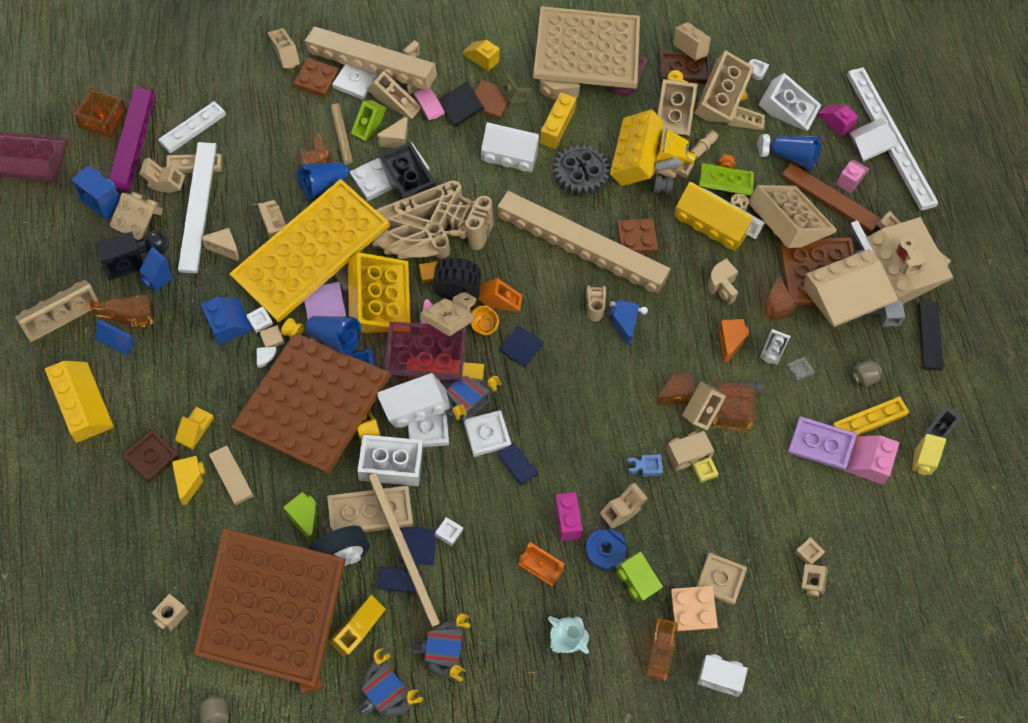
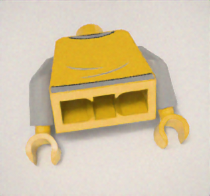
M664 128L661 132L652 176L655 173L654 170L680 169L684 162L693 164L696 154L688 151L689 141L679 136L676 132Z

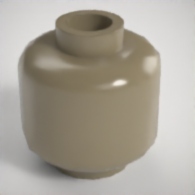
M871 359L855 365V373L852 374L855 383H860L863 387L879 382L881 375H883L878 362H873Z
M218 696L207 697L199 705L200 723H227L229 712L226 700Z

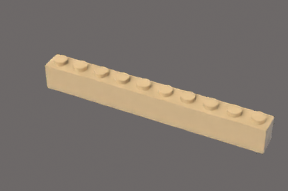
M507 191L497 206V217L501 220L508 221L517 228L524 229L536 237H541L550 244L557 245L567 252H572L583 260L595 263L598 267L605 268L616 276L624 277L631 283L644 287L649 292L659 294L668 278L669 267L510 191Z

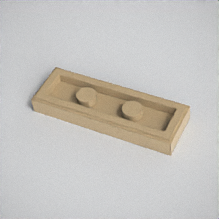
M196 154L167 155L166 167L173 165L182 173H193ZM216 154L213 172H222L221 154Z
M224 446L209 454L235 506L254 497L228 446Z

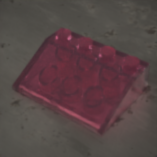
M0 132V176L9 179L24 178L25 180L37 179L44 182L54 181L60 172L68 144V137Z
M390 321L384 370L389 372L391 376L419 378L433 373L437 379L462 381L467 327H463L448 336L429 324Z

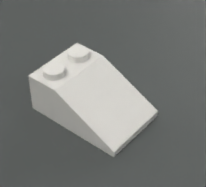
M783 73L771 81L759 106L769 115L804 131H808L821 104Z

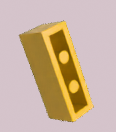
M560 92L541 130L540 144L553 149L557 148L575 112L577 98Z

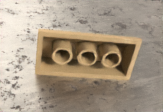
M725 50L716 60L693 113L706 121L730 123L754 70V66Z
M84 280L74 284L65 291L58 292L55 296L45 301H41L38 305L22 311L15 317L29 341L33 342L97 308L100 304L91 285Z

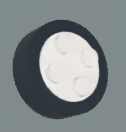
M324 520L320 524L325 535L308 547V549L346 558L344 566L346 568L358 562L368 552L370 543L362 527L353 525L333 531L328 520Z

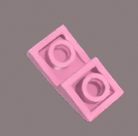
M430 87L428 90L422 89L414 93L416 101L421 106L422 112L428 120L436 119L445 114Z

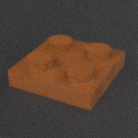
M307 58L293 82L294 88L326 98L333 82L340 73L339 68Z
M653 218L617 220L619 243L639 254L658 252Z

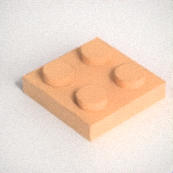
M713 586L671 589L675 632L718 628Z

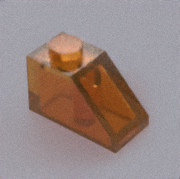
M781 276L776 278L764 306L765 314L770 317L772 322L792 316L796 308Z
M680 371L673 374L659 393L657 405L690 401L697 389L693 372Z

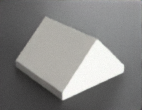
M882 118L849 132L863 162L896 147L889 125Z

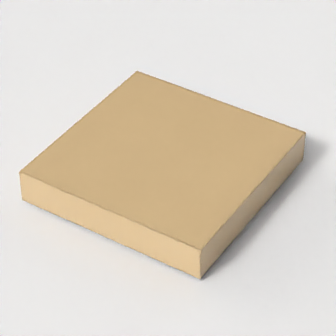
M708 553L696 587L713 586L715 599L734 606L747 567Z

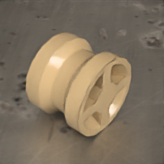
M735 194L732 196L730 203L746 212L749 200L744 194Z

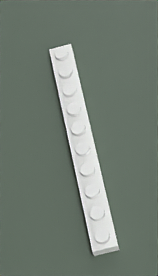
M864 67L848 71L847 77L871 121L882 118L888 123L896 147L887 151L918 208L922 211L936 207L938 204L936 197Z

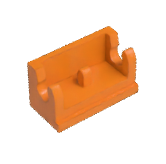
M531 542L527 545L525 553L520 556L518 563L519 567L553 587L563 572L565 563Z

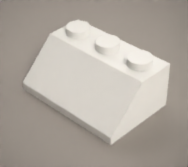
M487 122L481 149V160L487 163H495L504 167L532 172L537 158L539 134Z
M433 373L377 393L388 420L396 428L405 427L414 421L425 420L426 417L434 414L439 415L450 409L446 388Z
M363 435L358 465L359 481L369 482V475L376 473L380 483L419 486L423 440Z

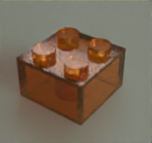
M90 88L74 116L79 128L112 138L127 109L123 98Z
M717 382L715 388L726 395V398L711 426L750 431L755 418L756 387Z

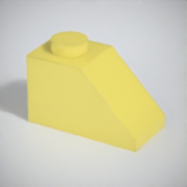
M926 434L914 449L912 470L922 475H932L938 467L946 438Z

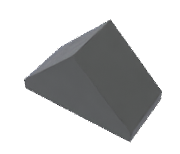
M946 405L922 436L930 434L946 438L963 416Z

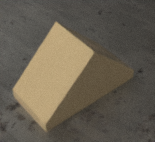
M405 116L377 134L380 147L397 148L406 144L408 134L407 117Z
M229 228L203 236L202 241L205 249L236 261L239 260L237 247Z

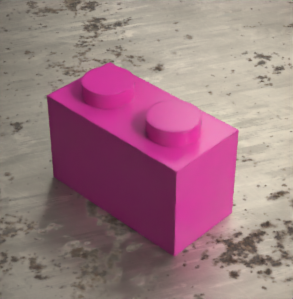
M576 492L556 494L554 504L560 541L580 539L582 525Z

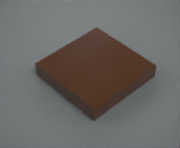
M154 429L121 454L147 483L151 482L169 467L173 461L179 458V454Z

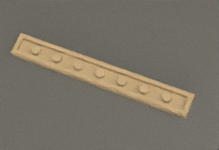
M376 473L369 475V482L433 630L434 627L440 625V622Z

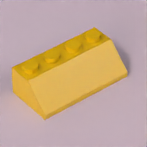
M689 182L674 213V217L679 221L690 225L696 231L704 233L710 239L718 241L726 248L732 249L735 252L746 238L753 219L751 215L692 182Z
M62 361L45 368L69 432L76 443L114 428L87 362Z

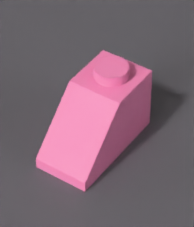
M855 160L850 161L842 171L836 185L852 194L869 168Z

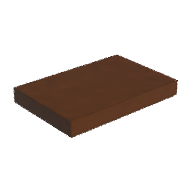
M660 51V82H663V79L667 80V76L671 71L678 70L683 74V80L688 83H707L711 74L710 53L703 58L694 60L684 52Z

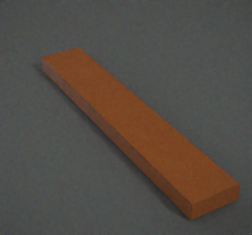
M793 163L781 175L782 179L793 186H797L798 189L851 222L857 220L861 228L870 234L881 219Z

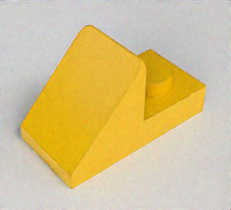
M196 407L189 418L184 416L181 418L175 441L193 450L213 421V415Z

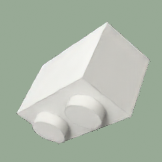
M715 654L706 655L702 662L697 684L739 697L743 690L748 668L743 667V664L737 661L728 662L722 660V657Z

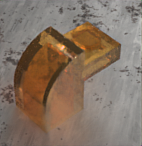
M321 134L313 135L315 149L301 151L303 164L331 163L330 147L326 148L325 141H321Z

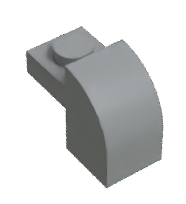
M899 299L897 302L867 313L879 314L882 327L900 326L905 319L904 308Z

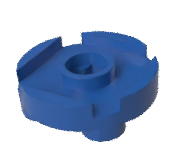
M613 529L596 530L587 540L585 554L592 565L604 571H609L616 568L615 566L624 560L626 556L625 539ZM609 545L610 553H603L601 546L606 547Z

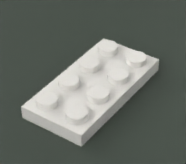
M415 148V150H416V152L418 153L419 157L421 158V160L423 161V163H424V165L426 166L427 170L429 171V166L427 165V163L424 161V159L422 158V156L420 155V153H419V152L417 151V149ZM379 158L349 171L350 177L367 201L392 190Z

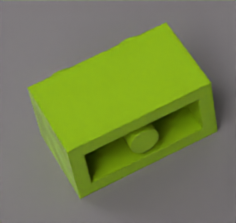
M641 551L632 554L615 566L618 570L616 571L618 577L622 582L625 581L628 586L629 595L632 599H636V601L645 600L663 587Z

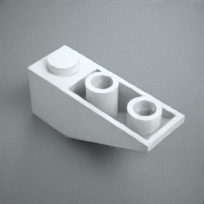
M772 329L760 359L767 363L778 365L791 336Z

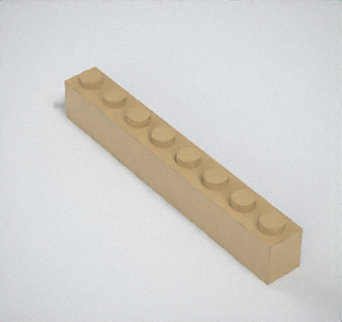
M314 26L305 39L307 51L312 55L347 64L372 74L380 75L385 71L392 79L417 88L428 90L437 77L435 63Z

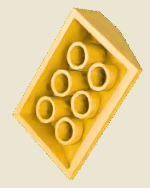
M357 252L348 262L349 317L359 320L361 332L364 333L409 332L411 325L408 261Z

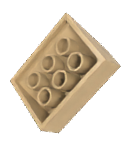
M757 185L749 199V205L753 208V211L763 219V222L773 230V233L788 248L806 246L837 231L797 186Z
M921 217L883 228L866 237L902 304L954 278ZM903 237H912L919 246L926 260L922 272L904 275L902 271L904 266L903 259L896 252Z
M871 249L807 273L803 289L833 327L898 301L880 260Z

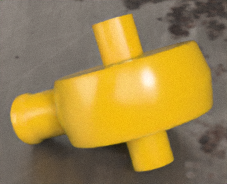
M678 70L671 71L667 76V80L687 82L683 80V74Z

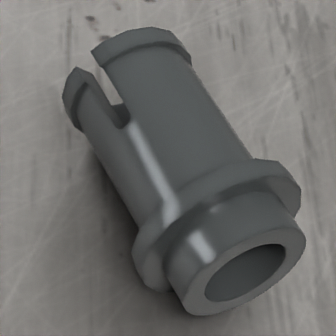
M756 380V382L739 381L738 393H754L755 396H758V394H762L763 384L759 380Z

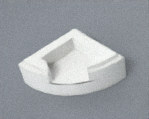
M257 348V367H265L275 358L277 348Z

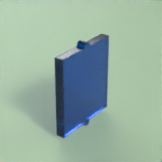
M518 326L499 351L510 357L511 361L514 360L523 367H526L544 342L534 336L532 332L529 333Z
M422 527L418 529L403 528V537L416 566H419V564L434 565L435 532L437 530L422 529Z

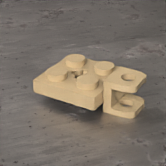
M466 292L453 297V302L444 298L422 311L420 319L450 336L474 321V314L471 313L473 310L470 307L476 303V298Z

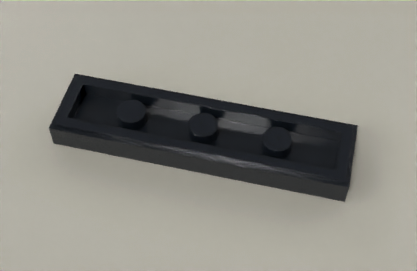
M920 301L918 310L922 369L942 371L943 357L939 303Z

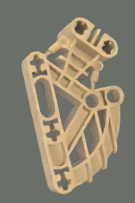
M458 181L446 182L376 209L389 222L390 226L372 241V245L384 249L386 255L396 254L398 259L421 258L434 255L437 258L443 259L450 254L447 235L459 236L461 239L468 238L469 247L472 250H480L485 245L487 236H489V232H491L494 225L492 200L488 196H480L476 201H472L462 196L461 184ZM433 213L430 220L422 218ZM447 225H451L452 230L445 231Z

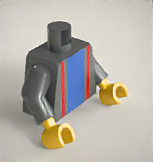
M463 376L458 381L448 377L443 383L447 388L446 392L450 409L446 410L447 414L455 417L456 420L460 419L463 423L490 402V390L496 391V386L502 384L498 376H492L488 380Z
M459 614L456 619L447 621L428 631L427 642L414 641L413 653L425 654V665L429 671L440 679L454 678L459 682L463 680L458 675L461 671L465 672V669L459 666L463 629L460 628H470L469 623H464L465 619L470 618L466 614Z
M383 648L375 651V659L367 668L362 681L361 690L366 699L357 708L364 717L373 709H375L380 717L384 715L387 717L400 716L413 707L414 703L423 701V697L415 699V693L419 690L408 691L386 663H382L390 658L389 653L384 658L381 657Z

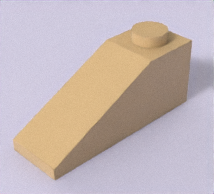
M284 28L267 32L283 69H291L300 64L296 46Z
M385 71L367 88L379 102L410 120L421 109V106Z

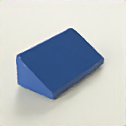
M102 320L97 321L95 339L128 355L135 346L132 336Z

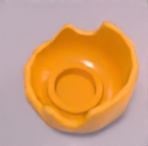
M478 306L471 312L474 314V321L470 324L476 333L488 336L498 329L499 317L496 311L489 306Z

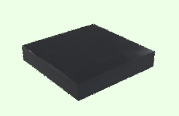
M468 81L438 99L455 127L485 109Z

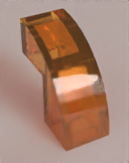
M657 618L646 677L667 681L675 648L677 622Z

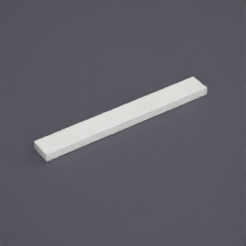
M198 142L178 266L179 273L198 274L217 149L216 143Z

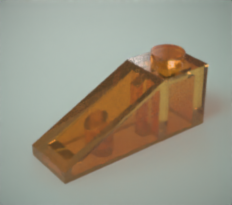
M149 295L90 303L94 315L131 326L143 327L148 324H154L152 303Z

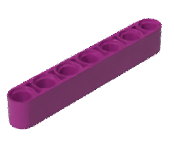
M135 87L133 90L109 178L116 185V191L130 192L154 104V89Z

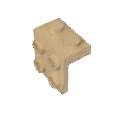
M133 191L131 194L122 192L110 226L122 233L132 231L135 239L142 240L152 214L161 215L164 208L157 206L158 202L147 199L146 201L142 199L143 195Z

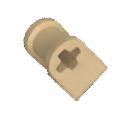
M587 285L586 287L587 317L591 321L596 322L603 318L606 286L600 288Z

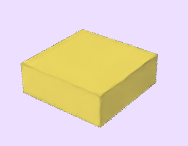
M711 457L692 464V468L700 483L719 475Z

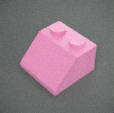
M881 435L856 436L846 472L884 485L890 477L900 442Z

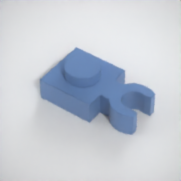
M661 454L641 455V460L636 458H629L627 460V464L635 465V468H629L628 474L633 475L638 471H642V476H662L663 474Z

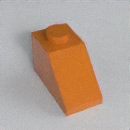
M496 278L481 284L478 300L493 309L519 312L522 294Z
M744 319L721 320L718 331L724 362H728L749 335L748 326H745Z

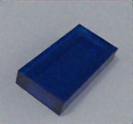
M515 443L498 453V457L521 486L537 476L536 470Z
M380 568L378 589L417 594L407 570Z

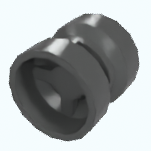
M656 175L653 193L659 194L662 191L666 195H671L674 178L667 177L663 180L662 176Z

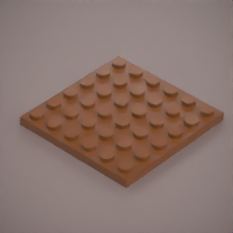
M296 333L291 337L231 428L244 436L329 474L376 401L377 393L383 390L391 375L385 370L347 354L337 352L328 346Z
M224 528L194 655L314 687L317 686L346 558Z

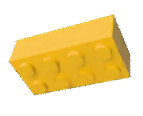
M652 109L623 118L610 175L621 186L650 179L652 176L664 123Z

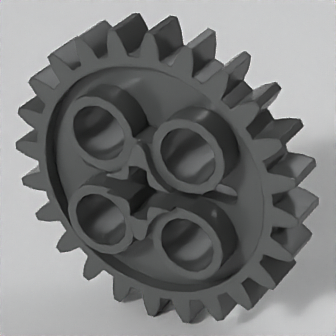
M576 144V148L570 145L569 151L564 148L563 153L559 152L558 158L554 160L553 176H555V182H559V187L564 186V191L570 189V194L576 191L578 196L581 192L585 196H587V192L593 195L594 190L599 192L600 188L605 187V183L609 180L610 164H607L608 158H604V153L598 154L599 149L593 151L592 146L587 149L585 144H583L582 148L578 144Z

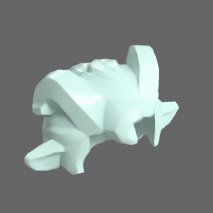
M552 616L548 617L549 622L553 625L550 632V647L553 652L573 653L581 651L585 654L589 653L587 648L589 634L584 629V624L580 617H574L573 619L571 617L562 619L553 618Z

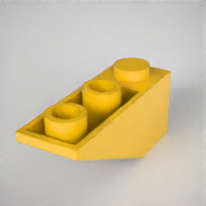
M370 595L328 642L342 656L349 655L386 609Z

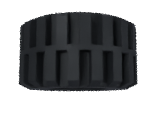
M446 258L440 260L435 266L432 289L438 296L452 301L453 297L464 292L476 298L480 290L481 269L478 268L477 264L466 259Z

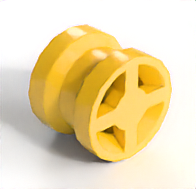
M289 318L283 324L281 334L289 336L291 339L296 333L302 335L305 327L303 324H297L294 319Z

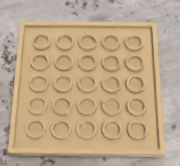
M541 6L533 79L637 89L640 16Z

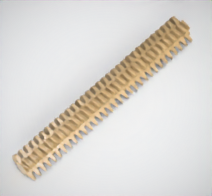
M339 103L332 104L331 110L343 163L348 165L353 163V159L349 149Z

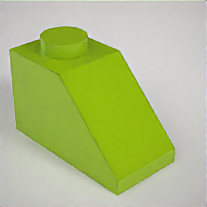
M373 100L363 101L351 134L367 141L380 125L386 107Z
M302 492L283 508L287 517L312 543L315 537L317 503L310 495L307 497Z

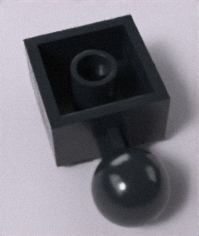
M131 231L109 239H103L95 243L110 281L140 271L144 263L141 253L149 252L153 247L162 254L168 249L169 240L163 232L152 231L145 237L143 242L136 243Z

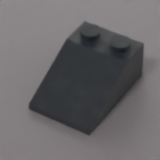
M411 142L378 155L398 201L435 187L434 179Z

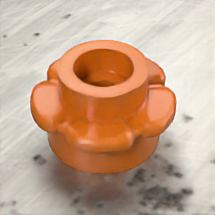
M727 154L722 155L720 160H718L719 166L733 168L736 164L734 157Z

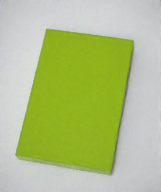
M702 163L699 186L752 196L754 172Z

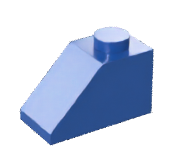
M152 247L139 272L144 286L147 288L151 287L156 292L173 277L166 258Z
M617 300L616 306H612L610 317H613L612 326L626 345H630L639 304Z

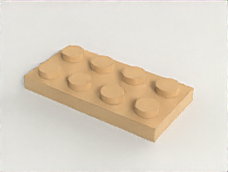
M408 486L383 489L399 528L413 526ZM373 490L327 496L330 527L333 531L353 525L362 527L364 532L389 529Z

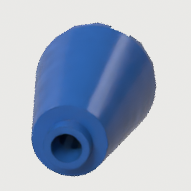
M777 136L776 139L772 140L771 149L773 154L804 169L813 171L815 167L812 165L814 162H818L822 146L819 140L822 137Z
M342 162L301 164L297 166L300 169L296 170L300 190L304 189L306 192L304 197L308 200L323 194L340 179L345 181L347 175H349L348 167Z
M312 316L306 322V329L308 334L330 348L349 355L356 349L360 339L357 338L358 332L361 333V323L354 317Z

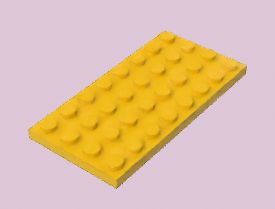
M340 179L229 274L279 323L345 266L352 256L357 252H361L384 232L390 224Z

